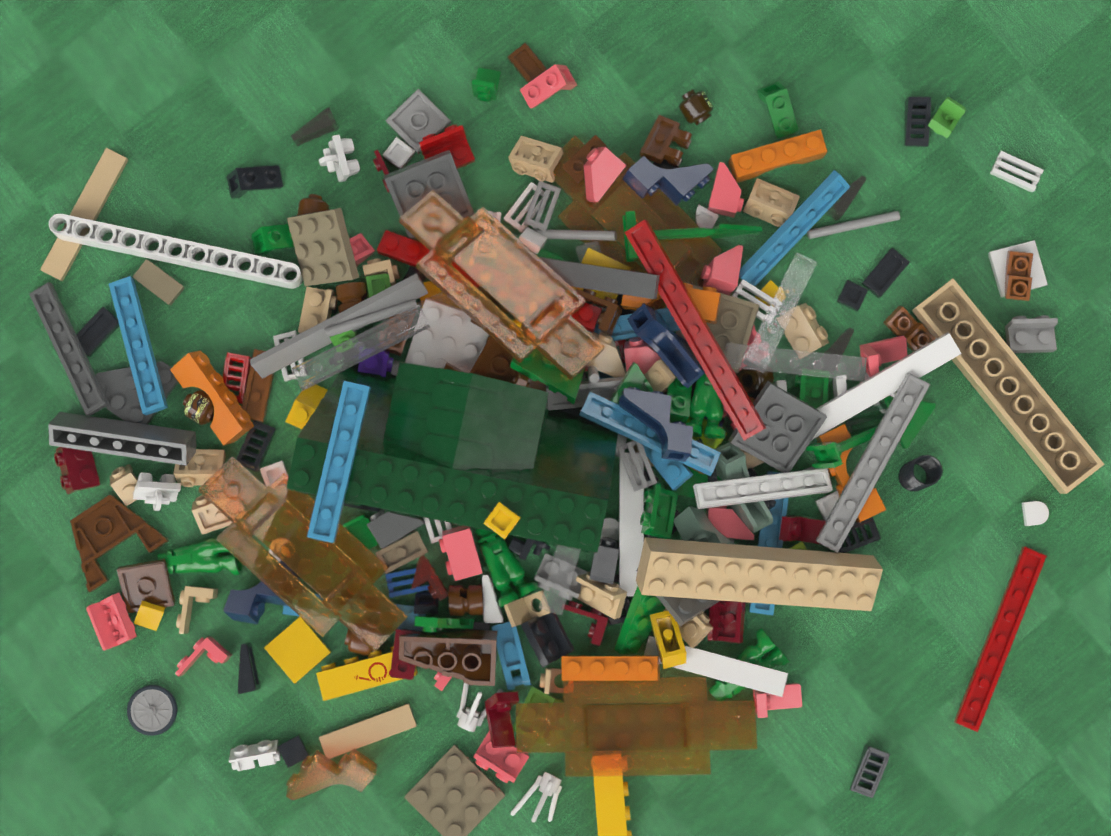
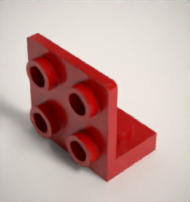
M451 125L445 128L443 133L438 135L435 133L429 134L422 138L423 141L419 142L424 159L450 150L457 169L475 162L463 125Z

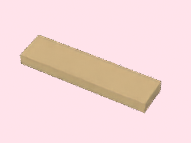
M406 704L320 736L319 739L328 760L417 727L410 704Z

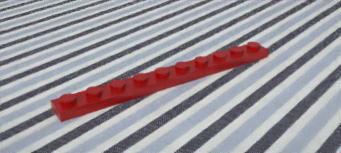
M643 220L624 232L647 273L660 275L658 284L659 294L743 440L745 441L766 429L765 424L648 221Z
M385 230L377 248L378 254L476 290L479 284L507 289V299L511 303L529 309L530 302H536L537 308L550 310L549 317L590 332H594L602 313V308Z

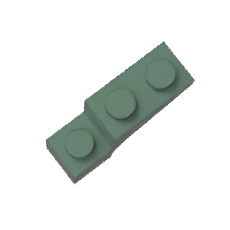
M729 442L714 449L721 452L715 467L717 476L722 481L750 477L746 466V455L738 447ZM764 501L728 505L753 533L773 523L772 514Z
M689 506L674 519V524L684 541L735 544L713 526L703 509Z

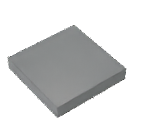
M419 89L385 120L417 154L422 152L419 142L423 141V137L433 133L438 135L451 124V121Z

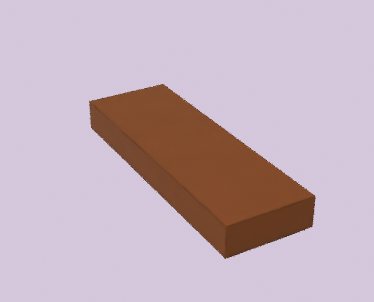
M254 349L252 358L265 351ZM250 366L242 409L249 414L250 420L264 422L274 373L262 379L252 366Z

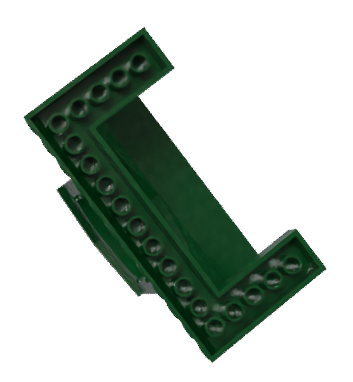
M352 362L344 365L297 437L286 489L316 497L343 382L347 381L370 386L371 390L344 503L361 507L366 505L493 531L483 523L500 502L520 517V520L509 535L547 542V545L585 553H598L608 504L618 433L559 409L549 410V392L472 373L402 362L399 363L397 376L387 372L386 377H381V375L358 372L359 363Z

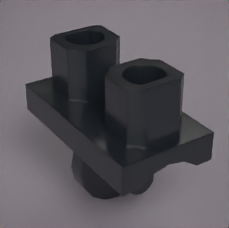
M514 537L509 549L518 554L519 558L526 561L533 544H536L533 554L537 556L540 555L543 548L549 551L551 546L542 541L527 539L524 542Z

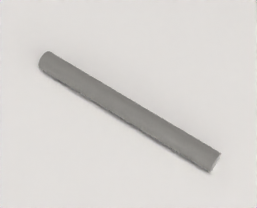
M898 211L815 228L809 230L807 235L808 239L892 222L900 220V214Z
M532 229L548 237L547 239L616 241L617 239L616 231L546 230V232H542L541 229Z
M413 299L325 328L324 330L328 338L417 309L418 306L416 300Z

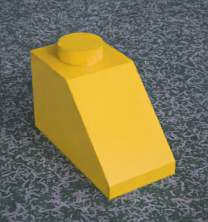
M308 381L295 399L285 422L302 429L328 390Z
M668 610L651 614V624L663 669L685 664L686 649L677 621Z

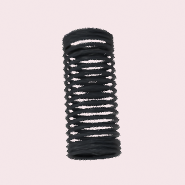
M922 455L901 467L898 474L899 482L908 491H920L936 484L941 479L943 473L942 465L934 456ZM915 464L920 465L926 472L925 483L916 479L914 475Z

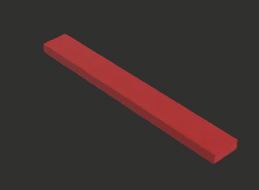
M1022 547L954 723L976 732L979 731L1047 555L1027 547Z

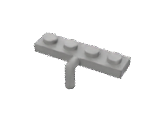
M592 365L588 368L589 380L581 381L574 405L568 402L567 397L557 392L555 394L548 390L549 386L546 385V392H549L548 408L549 410L583 407L589 392L610 401L624 377L599 379L596 366Z

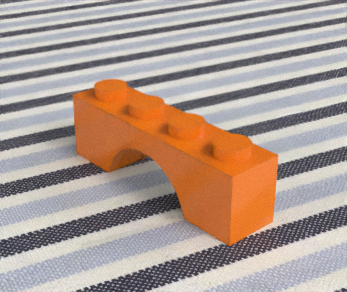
M820 129L733 154L728 163L733 178L739 183L756 178L778 167L790 164H805L822 159L828 151Z
M683 283L705 322L716 324L721 301V294L717 293V289L711 287H703L702 290L693 289V285ZM657 292V299L623 295L621 306L623 309L636 311L644 303L651 307L662 297L659 292Z
M201 350L188 353L170 369L182 388H200L211 398L214 406V417L210 427L223 445L236 442L254 427L249 414L241 408L234 393L229 391L223 382L222 376L214 370L208 356L202 353Z
M844 424L816 437L817 443H839L851 436ZM852 448L842 452L840 455L842 465L836 468H828L829 475L831 477L834 476L838 483L836 490L839 495H841L850 478L846 469V460ZM873 488L856 519V523L886 510L876 488Z
M659 655L562 656V681L660 680Z

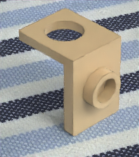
M543 590L504 605L512 627L523 624L537 616L541 617L551 613ZM535 598L539 599L542 603V610L540 612L533 608L532 602Z
M546 668L545 673L540 675V688H544V694H549V692L572 694L573 681H568L567 686L564 688H558L554 683V679L557 675L562 674V669Z

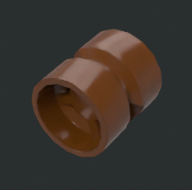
M352 282L336 286L337 300L342 303L338 307L339 313L364 301L367 297L366 283Z
M482 584L469 585L468 588H465L463 585H449L450 616H462L465 612H468L470 615H484Z

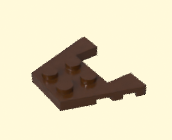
M481 302L470 322L491 333V336L469 373L511 383L517 372L510 367L517 343H521L494 313ZM448 362L443 368L464 372Z
M111 494L70 520L76 547L80 553L81 567L85 573L88 592H93L109 581L97 559L137 533L149 553H152L169 541L167 537Z

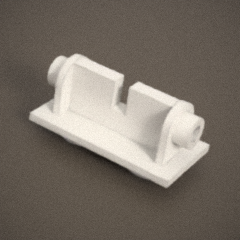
M263 740L258 744L239 745L231 749L229 763H231L232 769L242 771L255 768L254 760L258 759L260 767L276 764L277 761L281 760L280 752L277 751L278 740Z

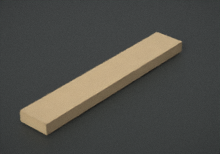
M108 148L105 149L70 216L96 221L128 162L126 157ZM65 223L61 231H63L66 228L67 223ZM90 228L81 230L80 236L87 235ZM57 238L40 270L63 282L83 244Z

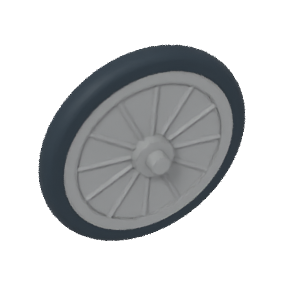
M144 686L138 689L128 702V720L132 727L141 734L148 736L162 734L176 720V700L172 693L162 686Z

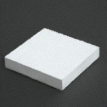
M1035 240L988 253L1001 298L1005 297V273L1008 251L1033 253L1030 277H1033L1031 290L1048 285Z

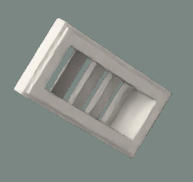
M483 575L484 622H504L489 575Z

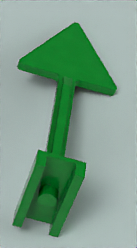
M626 211L625 215L622 216L625 258L626 263L636 262L639 257L624 233L636 225L635 211ZM719 224L715 229L704 227L653 231L658 240L705 237L713 240L762 232V227Z
M892 396L884 398L887 409L894 398ZM920 402L900 439L903 449H907L935 409V403ZM879 425L839 443L821 442L809 444L806 447V451H814L817 462L813 463L812 467L836 468L842 465L840 457L842 452L871 440Z

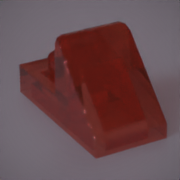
M422 555L419 557L411 590L429 581L430 585L427 588L434 599L438 597L441 601L448 597V591L427 556Z

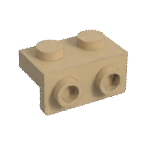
M806 303L795 307L776 319L799 360L829 343L826 330L818 324L815 319V311Z

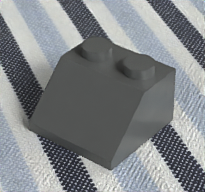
M381 510L369 517L371 522L367 526L381 549L421 527L425 524V521L390 511L385 513L384 510Z

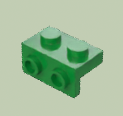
M801 368L800 374L796 373L795 387L799 388V397L797 398L816 409L827 403L829 371Z
M659 483L652 485L645 491L644 502H646V506L640 518V525H642L641 533L662 539L671 538L678 497L677 492L662 489Z

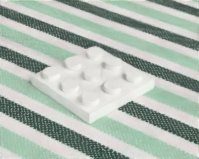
M426 298L405 363L443 369L448 362L460 370L469 373L487 342L489 332L470 322L474 313Z

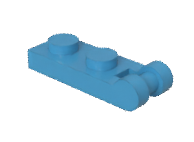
M510 621L492 626V630L497 631V650L508 691L514 690L516 686L523 684L524 687L531 685L517 626L512 627ZM520 669L521 675L512 677L511 671Z

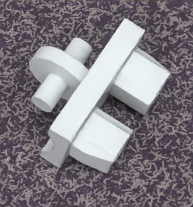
M340 135L332 136V141L328 142L329 148L323 149L324 157L319 159L320 166H327L329 172L336 171L338 182H344L349 176L355 175L360 171L357 159L346 161L345 154L353 153L354 151L352 139H340Z
M140 473L133 491V499L145 500V503L153 504L154 511H160L161 504L169 505L170 501L176 502L178 492L181 490V483H176L173 474H164L161 476L160 482H152V475L150 473Z

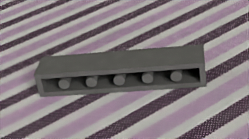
M59 412L48 424L49 445L185 466H187L196 453V432L65 412Z

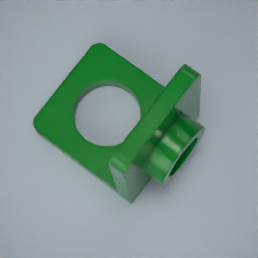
M365 514L343 524L360 554L379 545L367 526L370 521Z

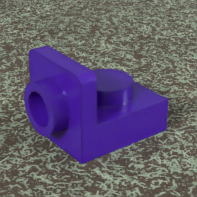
M361 347L358 372L386 377L387 372L392 371L393 358H389L390 351Z

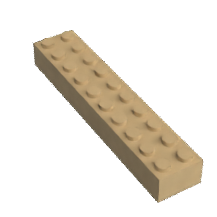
M954 279L948 281L912 310L935 339L947 332L950 333L962 353L951 360L1060 494H1067L1104 465Z
M645 537L636 583L642 595L872 611L883 568L873 555Z

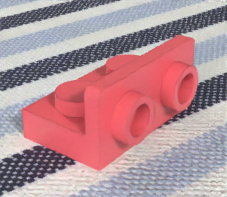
M489 731L473 757L477 759L475 763L485 770L491 768L497 772L495 776L503 782L508 783L511 781L514 783L527 762L529 755L515 746L493 748Z

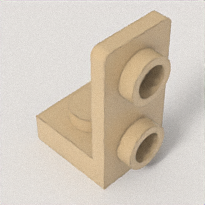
M185 586V590H182L180 594V604L183 605L182 613L178 614L176 622L179 634L189 633L193 597H196V602L210 603V599H217L218 589Z

